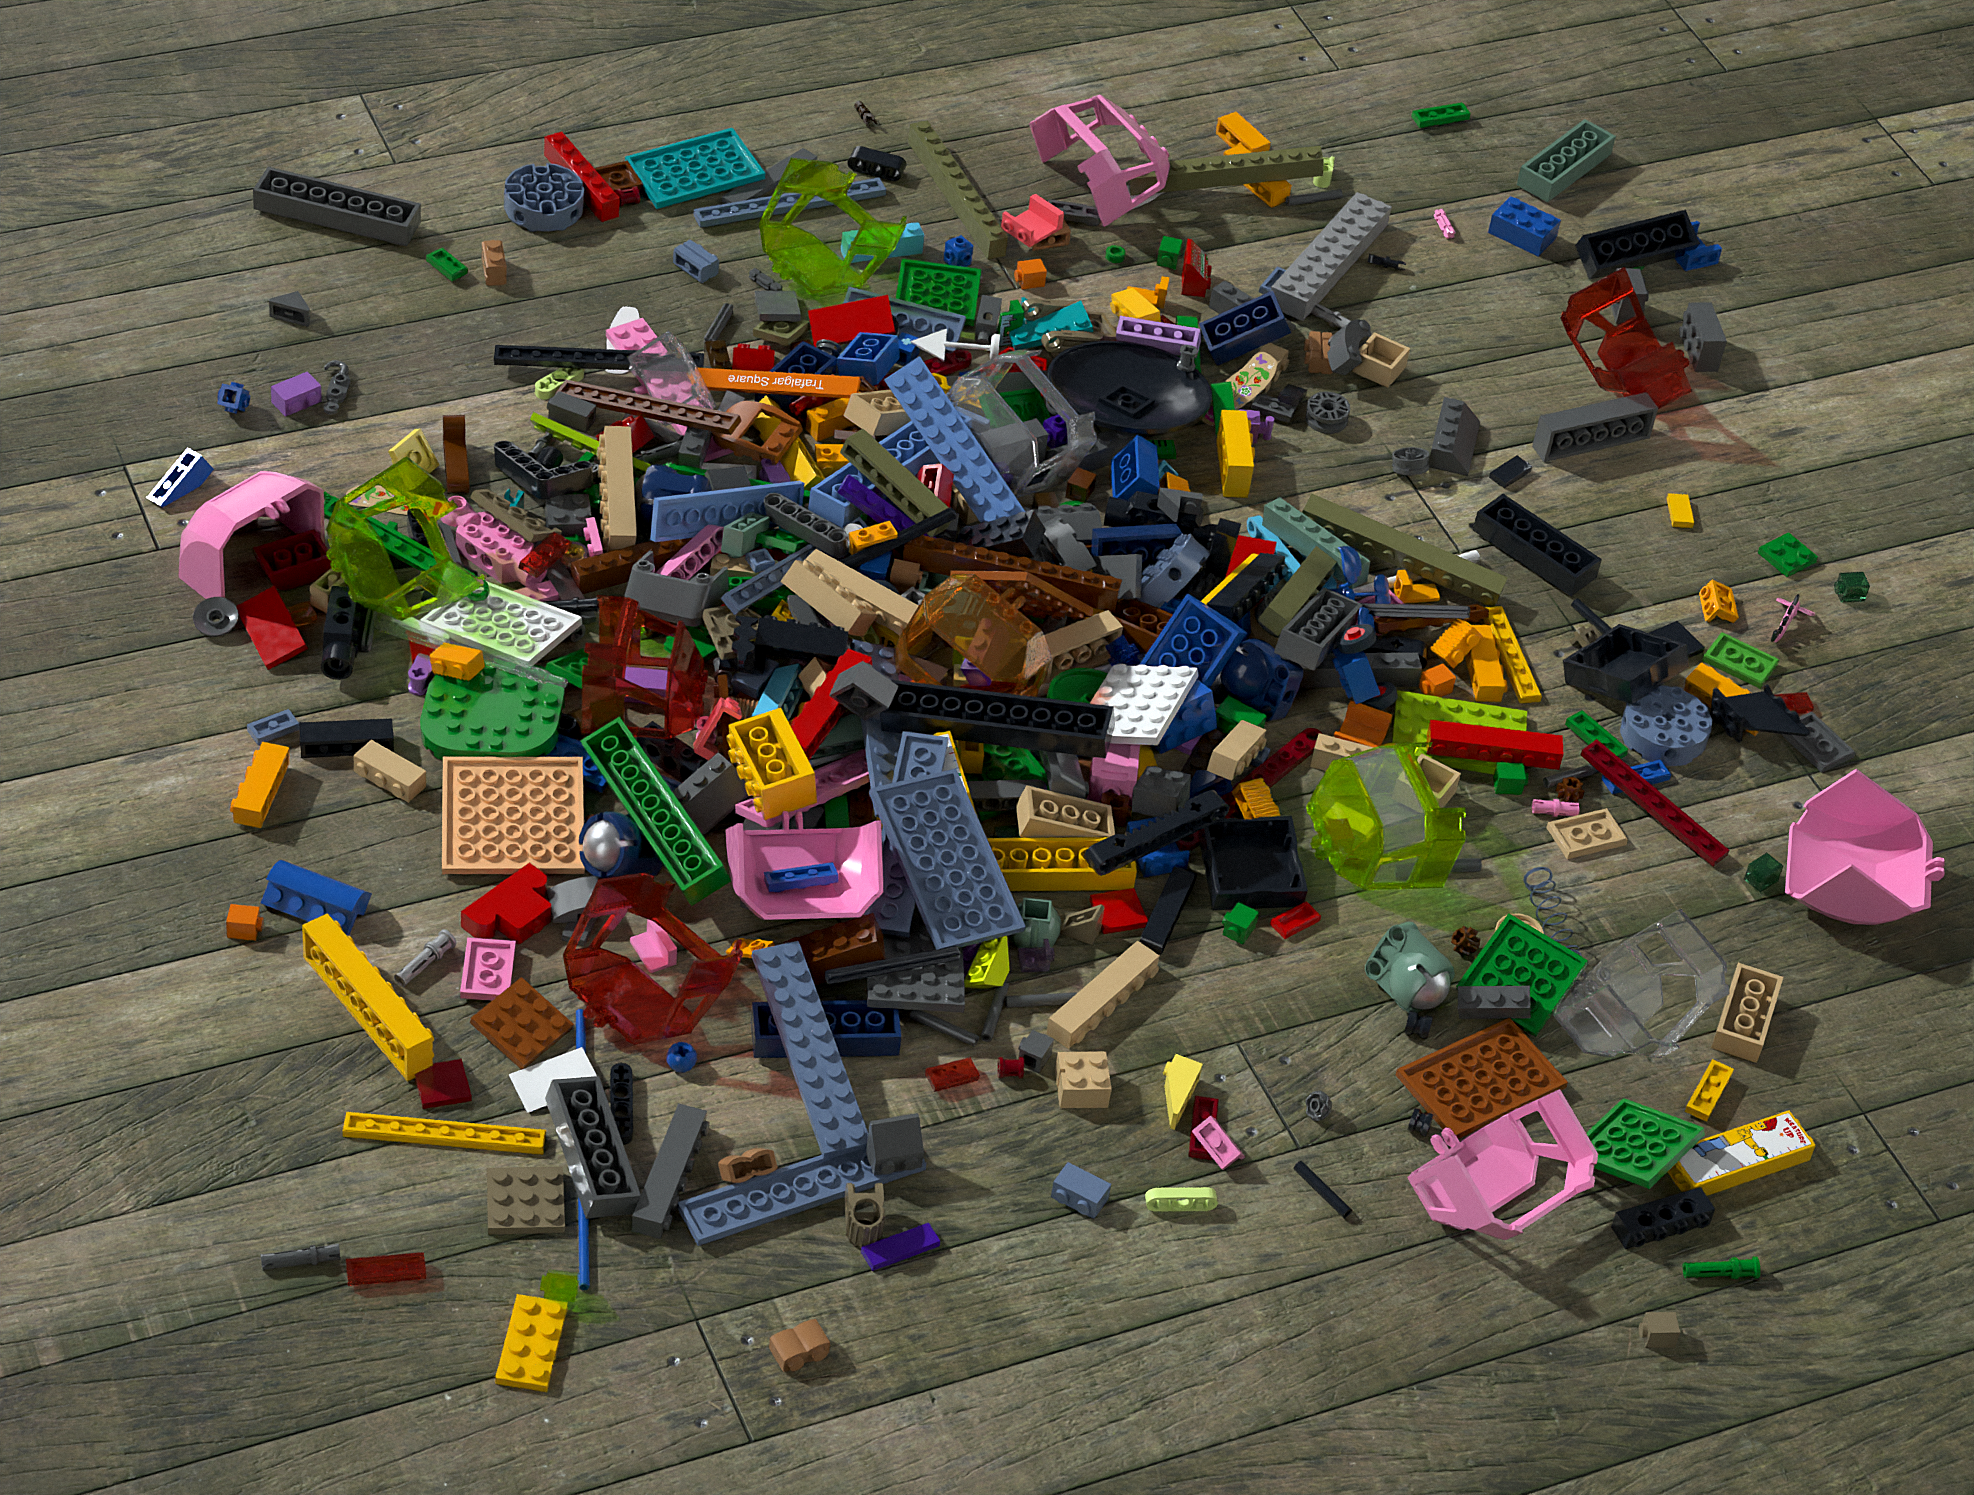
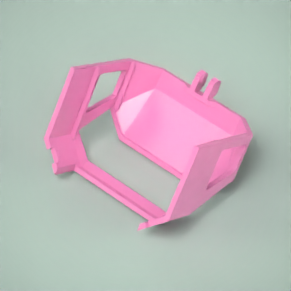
M1102 95L1052 108L1029 123L1043 163L1064 149L1067 150L1069 146L1080 139L1096 153L1077 167L1080 173L1085 172L1090 180L1087 184L1091 189L1103 227L1118 219L1163 189L1166 185L1170 168L1168 151L1164 147L1161 148L1154 136L1150 137L1143 125L1139 126L1132 114L1129 115L1124 109ZM1093 107L1096 120L1086 126L1075 113ZM1066 123L1075 132L1072 136L1069 135ZM1101 125H1123L1136 138L1141 152L1146 154V157L1152 162L1121 170L1108 148L1092 131ZM1155 171L1158 182L1131 200L1126 182Z
M1559 1089L1511 1111L1459 1142L1454 1132L1446 1127L1441 1132L1444 1141L1436 1134L1430 1139L1433 1148L1440 1155L1419 1167L1407 1177L1432 1221L1462 1231L1469 1228L1497 1239L1507 1240L1522 1234L1524 1228L1576 1194L1594 1187L1595 1177L1593 1176L1594 1165L1597 1164L1598 1153ZM1538 1111L1557 1144L1534 1143L1520 1118ZM1539 1155L1568 1162L1564 1190L1510 1225L1494 1217L1493 1211L1535 1185Z

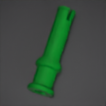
M1753 1256L1751 1259L1732 1257L1729 1261L1684 1262L1682 1267L1685 1278L1730 1276L1731 1279L1738 1280L1739 1277L1752 1276L1754 1279H1758L1761 1272L1760 1261L1757 1256Z

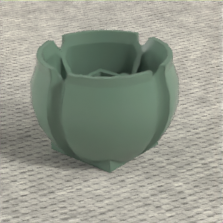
M1023 898V901L1016 905L1026 926L1023 932L1009 935L1011 942L1016 947L1026 952L1033 948L1035 953L1049 950L1055 944L1060 935L1061 919L1058 911L1051 904L1052 901Z

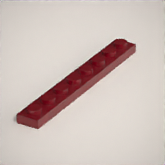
M1596 739L1582 749L1580 756L1710 865L1715 866L1728 856L1730 850L1600 741Z

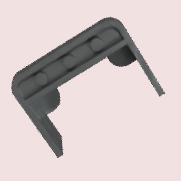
M648 551L632 567L623 599V608L629 613L682 625H702L704 623L702 618L704 609L719 607L724 604L721 597L729 591L728 568L723 567L715 576L699 573L690 581L654 573L653 551Z
M1028 749L1037 761L1042 760L1050 788L1049 791L1085 799V796L1089 794V786L1087 782H1084L1076 755Z

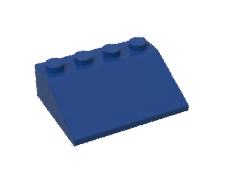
M1187 594L1139 665L1198 668L1199 676L1196 680L1210 688L1247 632L1225 616Z

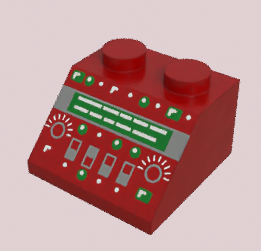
M1187 239L1182 267L1181 295L1205 297L1206 289L1210 290L1211 278L1209 277L1211 276L1212 265H1208V256L1192 239Z

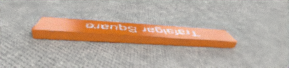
M696 368L693 388L694 390H729L731 392L850 398L852 393H859L861 380L860 377Z

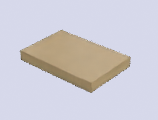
M1607 808L1548 822L1546 827L1566 859L1625 846L1628 841Z

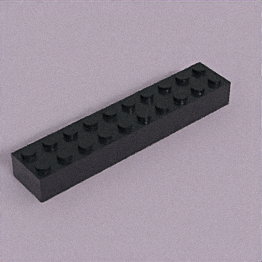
M891 680L898 686L889 708L880 712L881 730L885 732L902 734L904 731L934 735L938 732L950 731L953 740L1105 759L1115 727L1114 706Z

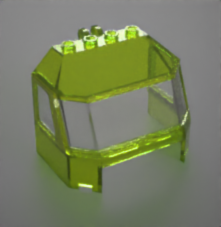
M1433 742L1387 743L1333 760L1306 806L1307 813L1314 824V829L1318 833L1312 837L1310 843L1312 849L1316 850V858L1324 860L1329 857L1330 864L1333 865L1337 875L1363 890L1443 888L1465 842V830H1461V817H1465V807L1440 808L1415 757V753L1418 747H1431Z

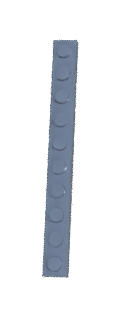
M873 178L694 209L693 216L700 228L886 196V188L880 178Z
M860 516L851 522L857 523L863 528L868 527ZM809 544L728 591L721 599L731 612L736 615L784 587L785 585L781 580L795 560L804 561L815 549L832 558L833 556Z

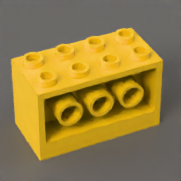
M781 708L729 724L727 741L731 750H728L732 763L737 764L738 776L740 780H745L746 792L748 796H753L755 810L757 813L761 812L764 820L783 814V811H788L789 813L817 803L815 772Z

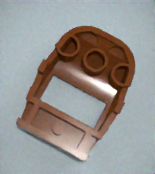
M741 401L726 411L740 415L742 420L732 435L712 432L714 442L724 450L730 449L734 451L736 456H750L752 460L759 462L763 458L770 459L772 464L776 465L803 431V428L798 420L775 406L755 401ZM761 412L766 416H774L781 420L762 447L741 439Z

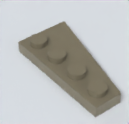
M488 489L473 490L471 499L478 503L477 505L480 508L492 513L495 519L503 521L510 530L521 534L525 541L535 543L536 541L560 538L561 530L547 528L545 526L547 522L540 518L536 520L528 517V512L522 508L510 507V501Z

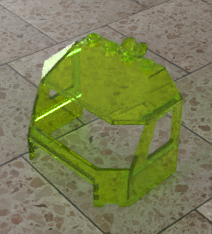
M791 157L759 222L762 250L769 256V260L774 262L772 271L779 273L780 278L783 280H789L793 277L794 282L806 288V292L812 296L847 292L848 287L861 289L865 282L894 251L907 225L905 222L907 216H903L900 223L877 221L847 195L856 173L850 170L848 173L838 170L839 165L832 162ZM783 192L802 194L782 221H769ZM815 195L837 205L861 226L854 241H851V247L844 260L814 234L791 224ZM856 254L874 256L861 274L850 266Z
M407 456L337 500L326 528L329 536L327 540L331 547L326 552V555L332 561L330 564L335 572H343L341 576L350 589L348 594L352 601L400 621L459 601L483 586V580L487 577L483 573L476 578L453 561L437 521L458 508L454 500L449 502L443 492L446 489L439 480ZM377 485L382 486L394 495L390 499L360 511L349 505L350 502ZM407 505L422 526L437 564L426 571H421L419 576L400 586L384 543L366 518ZM417 586H422L435 596L409 607L404 595Z

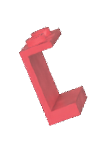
M1037 194L1030 196L1029 209L1016 217L1006 211L1003 212L1001 228L1028 247H1031L1062 229L1064 212Z
M720 697L693 743L694 753L707 760H710L719 753L718 747L708 742L707 739L723 712L738 720L741 719L742 713L740 707H738V702L729 697L726 700Z

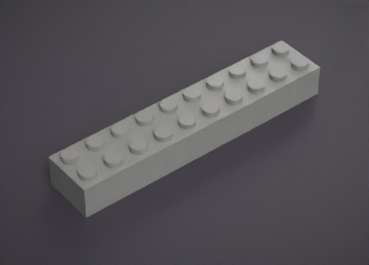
M1357 192L1271 287V291H1274L1283 313L1303 321L1313 308L1316 307L1315 304L1319 303L1387 227L1391 206Z

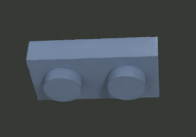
M289 709L247 724V731L257 745L299 730V722Z

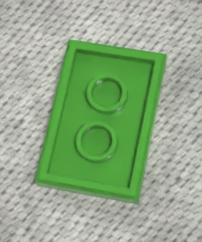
M1723 632L1714 641L1702 660L1761 689L1779 663V659Z

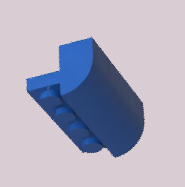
M279 860L272 867L266 878L269 882L261 904L309 922L328 913L334 921L339 922L342 931L348 936L351 933L357 915L364 916L372 893L284 860Z

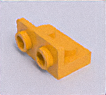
M887 521L849 532L851 555L873 544L897 538V532L892 523Z
M1712 579L1701 589L1699 596L1706 622H1711L1716 616L1732 623L1739 618L1732 588Z

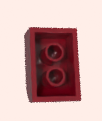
M315 529L253 548L256 560L271 583L281 590L293 589L315 582L333 567V556Z

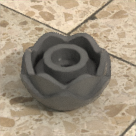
M1314 1091L1305 1100L1306 1114L1312 1120H1323L1328 1117L1332 1110V1101L1323 1091Z

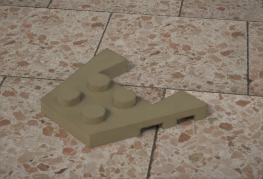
M726 605L704 609L702 618L721 660L737 657V654L731 650L732 643L739 640L733 635L734 628L740 626L735 621L736 616L758 618L759 622V617L762 618L760 615L749 608L734 615ZM758 623L751 626L756 631L758 628Z

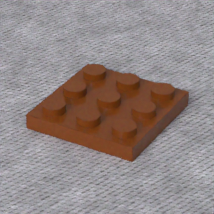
M522 977L472 1016L470 1024L521 1070L525 1069L570 1032L574 1026L566 1016Z

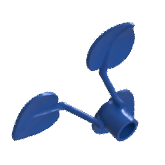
M1338 547L1342 558L1343 574L1347 583L1339 585V588L1330 590L1352 600L1355 597L1375 596V604H1391L1389 582L1383 574L1377 575L1374 579L1375 592L1354 593L1353 589L1349 588V586L1357 582V577L1361 575V559L1358 552L1352 547ZM1361 607L1358 611V625L1369 624L1375 631L1373 616L1369 614L1367 608Z

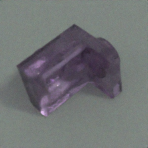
M1043 939L1042 947L1018 949L1021 972L1049 971L1050 963L1055 958L1054 948L1050 947L1048 939Z

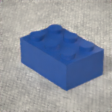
M1510 196L1492 214L1488 233L1539 257L1557 238L1561 220Z
M859 332L837 358L838 375L863 376L872 386L878 385L900 358L898 335Z
M1136 435L1111 459L1113 497L1128 500L1136 491L1154 495L1158 492L1160 485L1156 445Z
M1196 680L1159 744L1151 746L1162 754L1216 729L1217 721L1212 690L1199 680Z

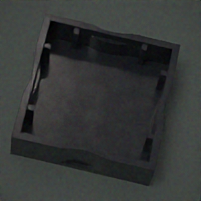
M1618 624L1601 635L1593 643L1579 649L1563 660L1565 683L1634 704L1689 667L1687 644L1665 637L1654 636L1642 630Z
M1292 816L1259 817L1254 819L1223 818L1199 830L1198 837L1212 910H1233L1238 902L1252 909L1296 907L1305 902L1308 890L1303 866L1297 853L1298 842Z

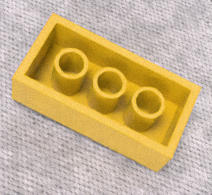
M1221 411L1216 444L1223 497L1248 498L1254 469L1255 448L1251 447L1253 444V434L1249 433L1251 430V420L1247 418V411Z

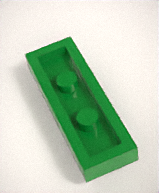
M1461 102L1413 110L1411 117L1417 126L1421 128L1469 120L1471 113L1464 103Z
M1583 710L1566 719L1565 725L1588 745L1597 739L1620 759L1627 755L1629 749Z

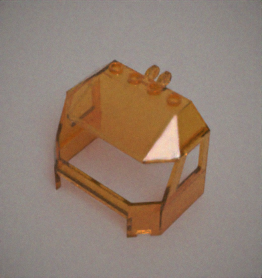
M952 574L927 593L898 638L894 648L895 668L898 676L900 671H903L912 680L914 679L916 683L924 678L927 684L943 686L908 656V650L934 631L991 680L1018 683L1012 694L1037 697L1053 657L1042 630L1018 611L1024 605L1026 598L1020 596L1011 605L1008 600L1015 594L1013 587L1007 589L1001 596L976 574ZM1039 671L1034 685L1022 692L1028 680Z

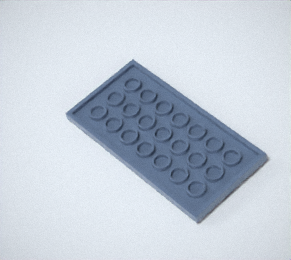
M956 768L870 789L869 795L936 950L953 946L960 948L1025 930L1026 926Z

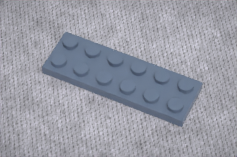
M848 287L843 303L883 295ZM889 297L891 312L899 323L900 334L904 332L922 338L947 329L946 342L959 343L966 316ZM945 347V353H952L957 348Z

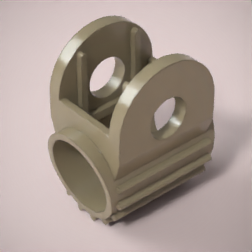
M846 1183L845 1230L849 1243L854 1244V1247L858 1246L861 1249L863 1246L879 1241L880 1237H882L886 1217L884 1215L885 1209H883L884 1190L882 1183L875 1184V1193H855V1184ZM860 1203H873V1212L855 1211L856 1206Z

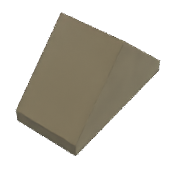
M1101 904L1067 915L1061 926L1060 933L1093 945L1101 930L1105 907Z

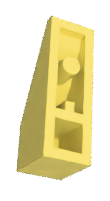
M1178 1054L1175 1055L1172 1063L1167 1062L1163 1075L1166 1076L1164 1087L1170 1128L1175 1130L1200 1080L1203 1066L1202 1063Z

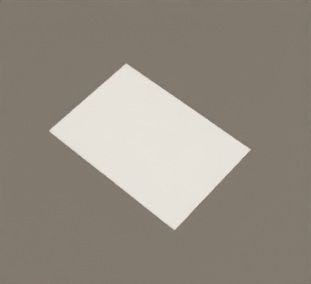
M582 1047L509 1074L527 1113L547 1106L545 1096L553 1079L597 1076Z

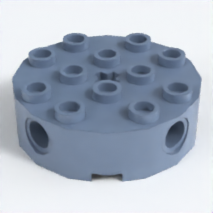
M546 163V166L536 167L534 164L524 165L514 170L506 178L504 209L512 222L527 228L528 231H563L568 226L575 224L583 214V182L572 170L557 164Z
M1181 534L1169 550L1163 549L1156 556L1157 561L1152 566L1149 564L1143 569L1141 598L1138 600L1160 609L1165 601H1170L1202 567L1200 564L1208 558L1209 551L1200 545L1191 534Z
M1659 686L1634 704L1626 703L1621 720L1620 733L1629 749H1634L1642 754L1643 759L1649 762L1661 760L1665 766H1680L1692 762L1693 758L1698 757L1704 752L1711 732L1712 718L1707 706L1697 697L1678 686Z

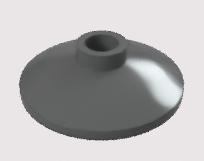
M211 597L203 600L197 605L193 613V622L196 629L207 636L216 637L227 634L236 626L238 621V610L235 604L223 597Z

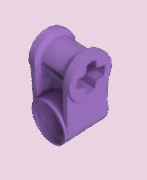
M763 458L761 460L762 470H760L759 477L762 481L774 484L791 482L789 474L785 471L780 461L773 465L770 459Z
M419 653L408 671L410 678L408 690L413 695L421 696L426 694L429 683L436 675L432 672L430 656Z

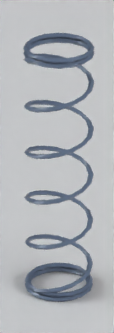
M1536 867L1525 874L1523 881L1525 887L1532 891L1530 900L1537 907L1536 917L1543 923L1542 929L1544 933V925H1558L1563 923L1568 916L1566 913L1559 912L1548 917L1545 922L1539 918V908L1552 909L1557 907L1562 899L1558 896L1549 897L1541 902L1539 906L1533 902V892L1546 893L1556 886V883L1552 881L1553 875L1549 868ZM1545 870L1550 873L1548 880L1538 885H1530L1526 882L1527 877L1533 872ZM1549 882L1554 884L1549 890L1534 891L1536 888L1544 887ZM1549 899H1559V903L1552 907H1540ZM1555 915H1565V919L1558 923H1546ZM1562 929V930H1559V931L1556 932L1554 935H1552L1551 938H1553L1556 934H1558V933H1560V932H1562V931L1569 930V931H1571V935H1570V936H1568L1567 938L1559 939V940H1555V941H1564V940H1567V939H1569V938L1573 935V930H1571V929ZM1576 945L1566 946L1567 948H1569V947H1576L1577 950H1574V949H1570V950H1572L1573 952H1575V953H1577L1578 955L1582 956L1581 953L1579 952V947H1578V946H1576Z

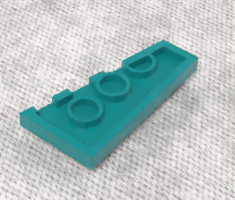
M1078 301L1010 331L1009 339L1014 350L1019 351L1043 345L1041 342L1042 336L1048 332L1061 330L1093 332V326L1082 301ZM1057 338L1051 339L1049 343L1055 342Z

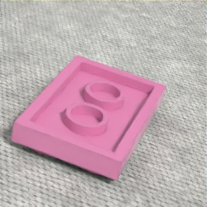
M467 937L460 998L492 1001L511 986L516 941Z

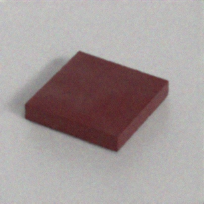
M462 1059L433 1063L432 1066L415 1074V1082L422 1109L472 1101Z

